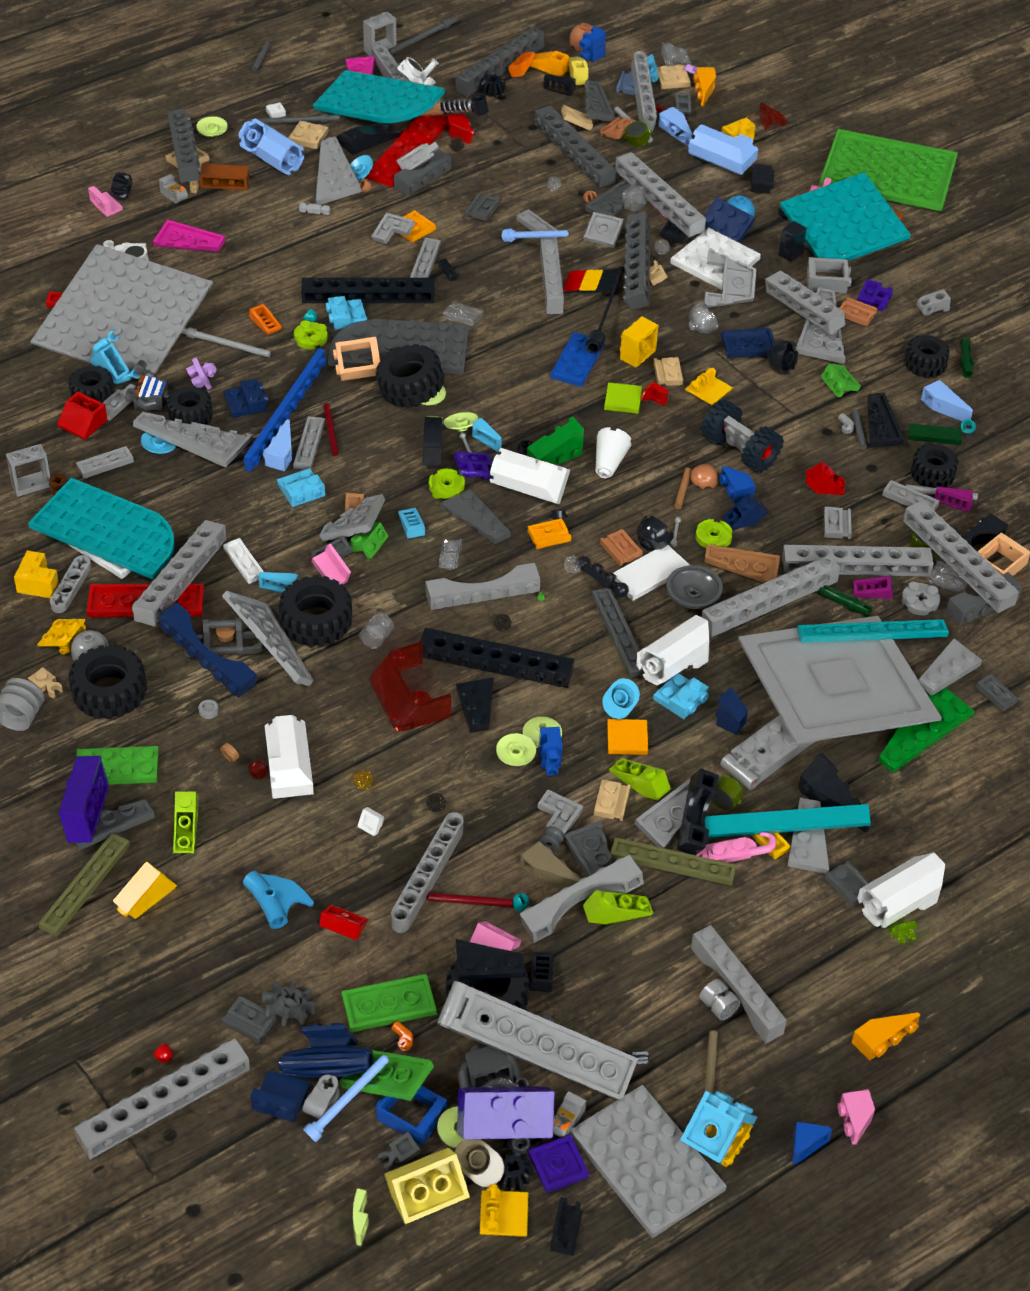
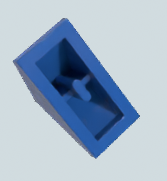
M797 1122L793 1139L792 1163L796 1165L829 1142L832 1129L828 1126Z

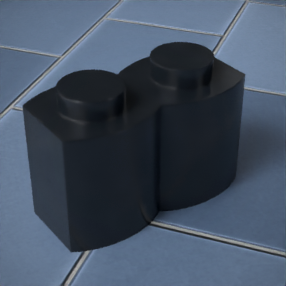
M753 163L751 192L770 194V189L774 187L775 170H772V165Z

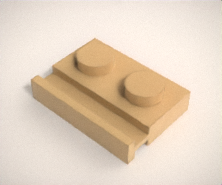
M563 105L561 111L564 120L591 131L593 127L591 118H585L584 113Z
M678 357L662 358L661 360L654 358L657 384H665V386L683 384Z
M602 779L594 816L609 819L619 818L620 821H623L631 785L624 786L622 783Z

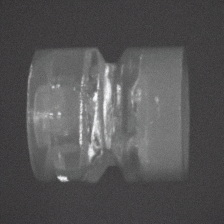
M375 613L360 632L362 642L370 648H379L386 640V637L393 631L394 623L387 615Z

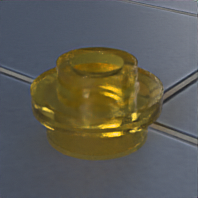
M359 771L354 775L353 783L358 789L367 790L373 784V775L368 771Z

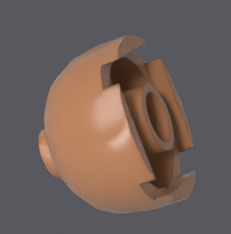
M587 23L575 26L570 33V46L572 47L573 45L577 51H583L579 46V41L583 39L584 33H591L593 26Z

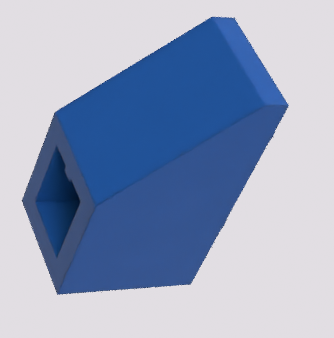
M726 466L722 467L719 481L721 485H724L727 496L732 499L733 503H738L748 493L754 496L756 486L749 474Z

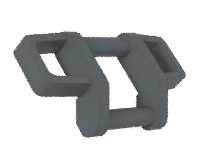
M235 617L233 620L217 621L203 619V634L196 635L201 642H204L205 647L217 655H245L262 652V642L259 639L258 645L243 647V639L257 638L252 631L242 632V619L240 617ZM236 627L237 646L210 648L209 629ZM184 649V651H185V656H186V657H191V656H189L188 653L186 652V649Z

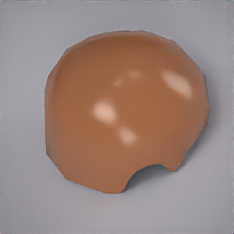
M710 464L698 465L691 471V482L701 489L707 486L713 489L718 484L717 471Z

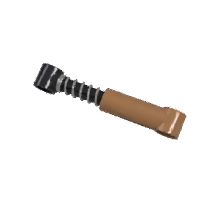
M478 94L468 101L459 100L456 102L454 100V102H451L449 100V102H445L440 99L430 110L419 116L443 115L445 111L453 113L454 111L464 112L465 110L467 112L472 111L475 115L480 116L488 113L489 108L486 96Z

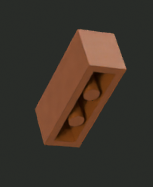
M202 163V173L199 174L200 188L248 190L250 180L249 166Z

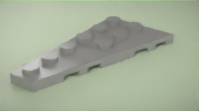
M336 136L322 140L316 204H325L362 192L361 186Z
M818 287L816 294L836 306L835 291ZM806 319L796 347L798 354L845 364L841 328L828 334Z
M142 412L133 421L134 427L225 468L253 438V434L239 435L234 430L225 432L220 431L219 427L195 422L186 424L182 423L180 419H175V421L167 420L164 416Z
M226 590L222 597L292 677V680L299 685L310 686L314 681L268 603Z

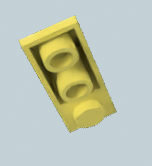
M570 57L568 67L570 77L576 79L575 85L585 84L586 80H588L586 60L581 57Z

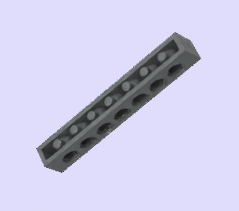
M532 27L456 76V92L468 97L481 88V80L485 75L497 74V76H500L509 70V65L522 53H536L544 48V32Z
M552 106L535 111V125L599 189L615 183L616 170Z
M185 108L167 111L180 182L200 180L199 174L202 172L190 115L186 114Z
M646 211L627 216V223H625L627 243H625L626 263L624 267L626 274H624L626 284H624L625 295L623 297L625 304L629 305L630 310L650 305L651 223Z

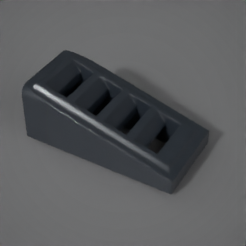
M545 74L543 89L571 97L575 91L576 79Z
M533 952L530 991L552 992L554 953ZM536 959H549V961H540ZM536 964H537V965H549V967L536 966ZM536 971H548V973H541ZM535 977H548V979H540Z

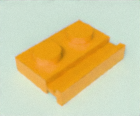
M562 518L528 526V533L536 545V549L571 541V534L568 533Z

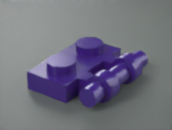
M867 279L857 301L870 306L877 304L878 310L883 311L888 305V300L893 295L892 287L882 288L883 283Z
M455 452L456 464L458 468H462L460 469V476H466L467 478L481 477L482 479L493 478L489 471L493 464L489 454Z

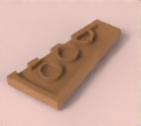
M707 544L704 562L766 583L777 578L780 556Z

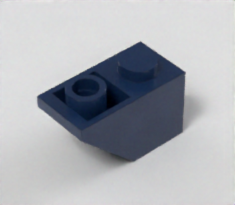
M748 493L723 516V519L732 530L755 525L768 511L761 500Z
M729 688L718 699L719 708L716 712V725L737 735L746 724L748 709L735 691Z

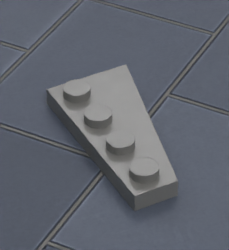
M690 779L643 813L634 822L657 847L666 848L681 827Z

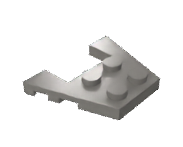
M709 248L707 264L724 267L722 294L705 292L703 308L753 301L756 269L738 260L736 262L728 258L727 255H721L716 253L714 249Z

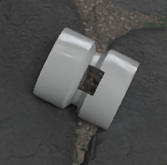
M715 979L707 984L699 996L708 1008L712 1007L711 1011L722 1021L733 1015L741 1003L733 992H728V987L720 979Z

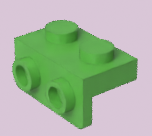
M374 522L369 532L355 534L351 538L349 545L353 552L363 551L367 559H372L388 538V534L381 522Z

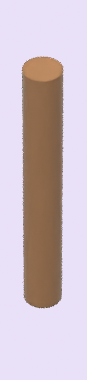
M685 468L674 505L676 509H681L692 471L691 468Z

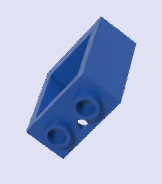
M420 1086L413 1099L428 1106L430 1110L420 1124L415 1127L390 1113V1110L399 1098L388 1096L380 1098L375 1107L377 1120L402 1135L409 1132L413 1140L422 1146L437 1127L440 1116L447 1110V1100Z

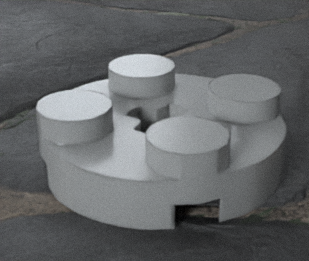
M910 582L908 587L904 589L902 604L908 607L909 612L916 615H928L929 612L933 610L935 612L938 609L940 595L936 586Z

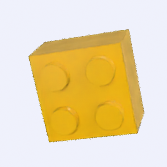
M641 317L634 321L627 330H624L621 334L620 360L637 368L656 351L658 324Z

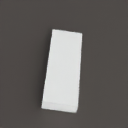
M238 538L223 544V549L247 583L250 584L259 580V573L264 571L241 539Z

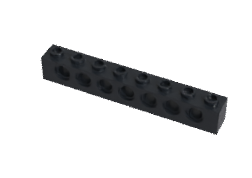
M434 277L302 278V303H328V298L344 296L346 301L361 299L362 303H434Z
M429 628L424 629L419 642V657L555 685L557 687L568 688L574 670L573 658Z

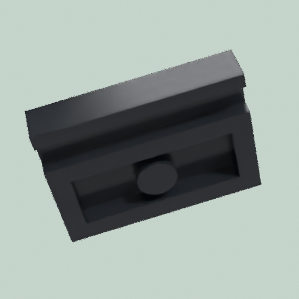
M670 220L667 221L660 232L661 238L671 241L678 240L681 244L687 236Z

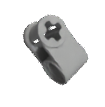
M327 1074L319 1079L303 1105L304 1113L320 1119L335 1104L340 1095L338 1080L335 1076Z

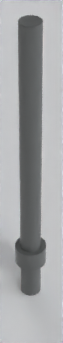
M456 16L448 20L445 19L433 28L388 51L392 55L442 29L449 28L458 19Z
M320 114V116L264 118L257 120L267 125L299 123V121L327 123V121H339V115ZM247 119V122L253 121V119Z

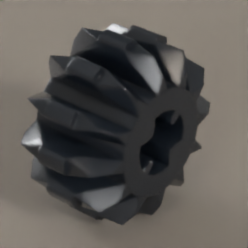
M497 74L485 75L481 80V92L484 95H489V97L501 96L505 91V79L501 75L497 76Z
M118 172L111 183V195L116 199L125 200L129 197L132 189V178L127 173Z
M514 1151L511 1153V1156L504 1153L502 1155L504 1174L497 1184H502L501 1188L503 1190L510 1187L511 1192H514L517 1187L522 1191L524 1184L529 1185L530 1177L533 1174V1169L530 1167L531 1162L529 1159L524 1160L523 1153L519 1156H515Z

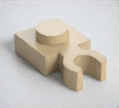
M656 260L653 261L654 265L650 267V280L653 286L668 278L662 266L658 265Z
M43 667L28 678V681L36 685L42 693L47 690L51 698H55L53 690L63 692L62 685L56 682V677Z

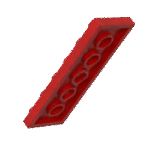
M190 583L175 601V603L178 602L188 611L190 616H202L204 583ZM90 584L87 617H134L132 612L134 602L141 597L142 593L151 584Z

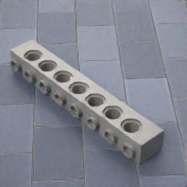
M632 152L616 158V172L688 237L705 231L706 218Z
M922 500L906 508L903 521L997 613L1016 604L1019 591L992 567L978 551L969 545L955 529L946 523L931 506Z
M205 520L197 528L196 532L189 537L188 541L179 549L174 558H171L168 565L161 570V573L152 581L141 597L134 602L132 606L134 621L156 626L160 621V614L175 603L226 541L225 525Z
M784 545L782 553L783 573L791 572L827 555H830L840 566L839 575L931 576L933 568L931 548Z
M827 555L702 611V618L708 620L709 635L714 637L811 594L824 585L829 586L838 582L840 566L830 555Z
M236 1039L224 1042L219 1048L210 1053H204L192 1063L185 1064L174 1073L163 1076L156 1083L143 1087L138 1093L123 1098L111 1108L103 1109L93 1118L80 1122L74 1128L76 1138L88 1158L92 1159L250 1070L249 1058ZM100 1129H106L103 1132H97Z

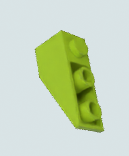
M623 758L618 760L609 769V772L627 785H631V788L644 797L659 801L671 790L665 770Z
M175 792L174 854L195 853L199 801L197 792Z
M595 890L583 905L589 923L611 924L653 914L647 896Z

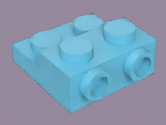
M341 296L328 298V303H325L326 312L329 313V322L333 323L334 330L344 329L357 322L367 320L361 299L346 301L345 297Z
M310 468L277 479V485L292 507L325 496V485L317 474H313Z
M677 673L653 695V700L682 719H685L689 714L691 715L695 712L697 706L706 702L709 697V687L694 677L688 680Z

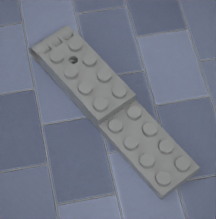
M779 715L732 749L731 754H727L722 759L720 766L746 788L752 790L814 742L795 744Z
M458 981L453 982L437 1021V1024L451 1029V1031L536 1067L539 1066L616 1100L624 1097L638 1061L636 1057ZM482 1015L487 1016V1023L481 1021Z

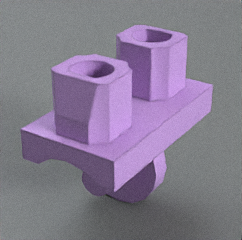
M197 357L192 359L194 365L186 368L191 377L193 385L196 388L206 386L207 390L212 388L208 377L214 376L217 370L216 366L213 363L207 362L201 366Z

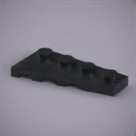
M885 393L868 394L867 409L870 448L902 445L904 437Z

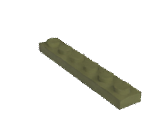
M111 833L38 923L39 928L57 937L130 847V841Z
M616 837L610 853L612 859L615 860L630 855L637 865L732 886L736 871L735 864Z

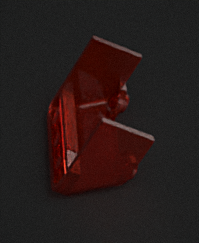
M422 642L392 650L370 676L371 686L393 728L397 731H407L451 717L450 693L431 699L430 695L425 691L410 692L400 671L423 664Z

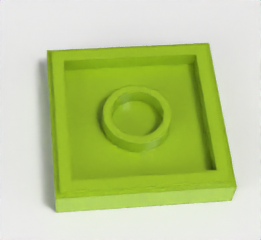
M608 383L604 410L639 414L642 386Z

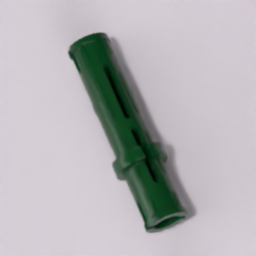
M963 338L960 341L961 367L963 368V377L971 378L974 375L971 340Z
M827 585L820 587L818 590L819 595L847 607L849 611H856L865 617H869V614L872 612L873 606L859 601L857 597L848 596Z

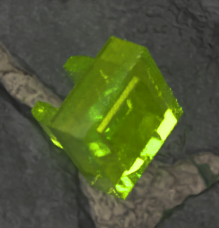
M915 920L892 926L889 928L891 936L898 935L897 939L900 944H905V934L908 935L910 941L916 940V935L911 930L918 928Z

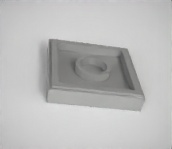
M593 212L583 237L584 241L614 248L624 219Z

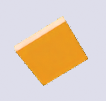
M415 210L403 216L415 222V226L408 236L402 235L412 243L436 230L434 223Z
M608 719V754L648 755L647 720Z

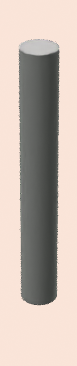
M265 42L252 66L253 71L258 70L270 47L269 42Z
M854 409L851 413L861 450H865L867 445L859 412L857 409Z

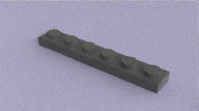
M603 588L592 591V598L629 678L643 675L645 673L643 669L639 670L637 667V652L640 650L611 589Z

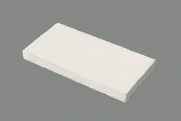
M667 545L663 549L648 553L613 572V574L617 576L616 579L628 585L629 593L626 596L634 601L665 584L669 575L677 568L690 564Z

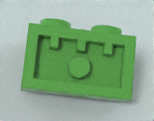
M828 364L821 375L822 380L837 397H842L845 390L858 391L861 387L843 365Z

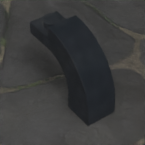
M425 416L423 466L441 467L443 417Z

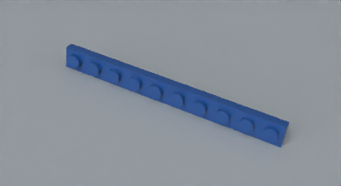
M318 348L244 456L245 470L252 472L254 467L259 464L260 458L263 456L265 448H268L273 436L277 435L280 426L290 418L292 411L296 410L299 401L304 398L307 389L311 388L313 380L319 376L322 367H325L327 358L325 357L324 349Z

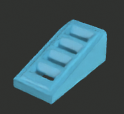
M482 418L476 420L472 425V437L500 452L502 437Z
M416 508L398 511L407 539L425 535V526Z
M260 572L259 588L282 593L289 584L292 585L293 581L299 580V575L293 573Z

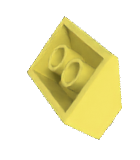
M449 1148L385 1173L391 1196L405 1224L470 1197L457 1155Z

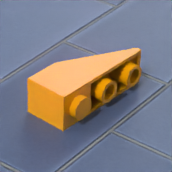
M558 51L538 53L529 66L555 76H563L568 72L569 55Z
M697 67L696 74L693 75L695 90L698 91L697 99L700 100L701 106H704L715 89L716 73L714 67Z
M917 1012L870 1019L854 1031L851 1043L869 1061L876 1056L881 1057L892 1044L894 1046L897 1045L907 1033L912 1034L918 1028L920 1014Z

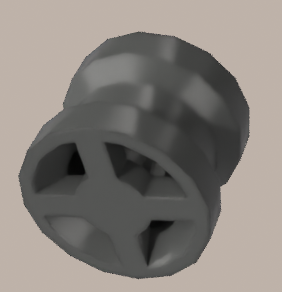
M549 826L545 830V835L539 841L545 847H549L552 852H556L559 848V843H562L565 835L557 827Z

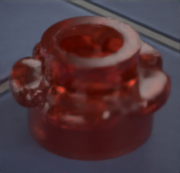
M256 760L248 766L249 774L255 779H261L266 776L268 765L263 761Z

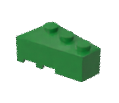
M572 416L568 419L569 422L562 427L557 426L554 433L548 437L544 435L527 447V456L554 465H559L582 455L584 428Z

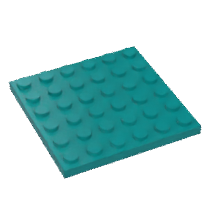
M865 172L780 202V207L790 222L795 221L807 227L805 243L815 258L850 261L910 239L911 234Z

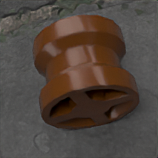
M54 474L49 478L52 495H55L67 482L65 475Z

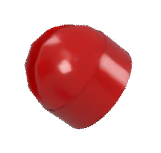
M164 1043L154 1052L153 1056L159 1062L167 1063L173 1056V1050L167 1043Z

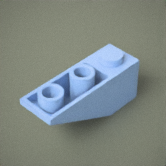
M674 107L659 114L658 126L689 147L692 132L684 114Z
M938 380L924 387L921 400L929 408L962 422L966 419L971 420L973 409L942 381Z
M289 419L280 426L277 435L273 436L268 448H265L263 452L265 466L285 471L291 463L292 450Z

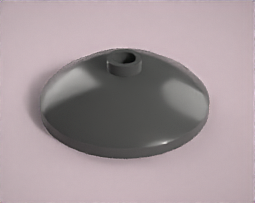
M687 565L677 568L669 575L666 590L669 597L677 604L690 609H702L712 606L720 599L723 585L719 576L712 570L702 566Z

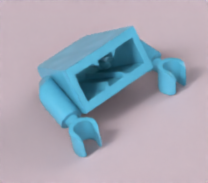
M114 329L108 333V337L105 336L94 345L93 357L90 358V362L94 366H102V368L110 371L113 383L115 384L129 381L132 377L139 379L143 373H137L135 368L129 373L128 367L113 343L110 342L121 338V335L118 337L114 336V331L117 330Z

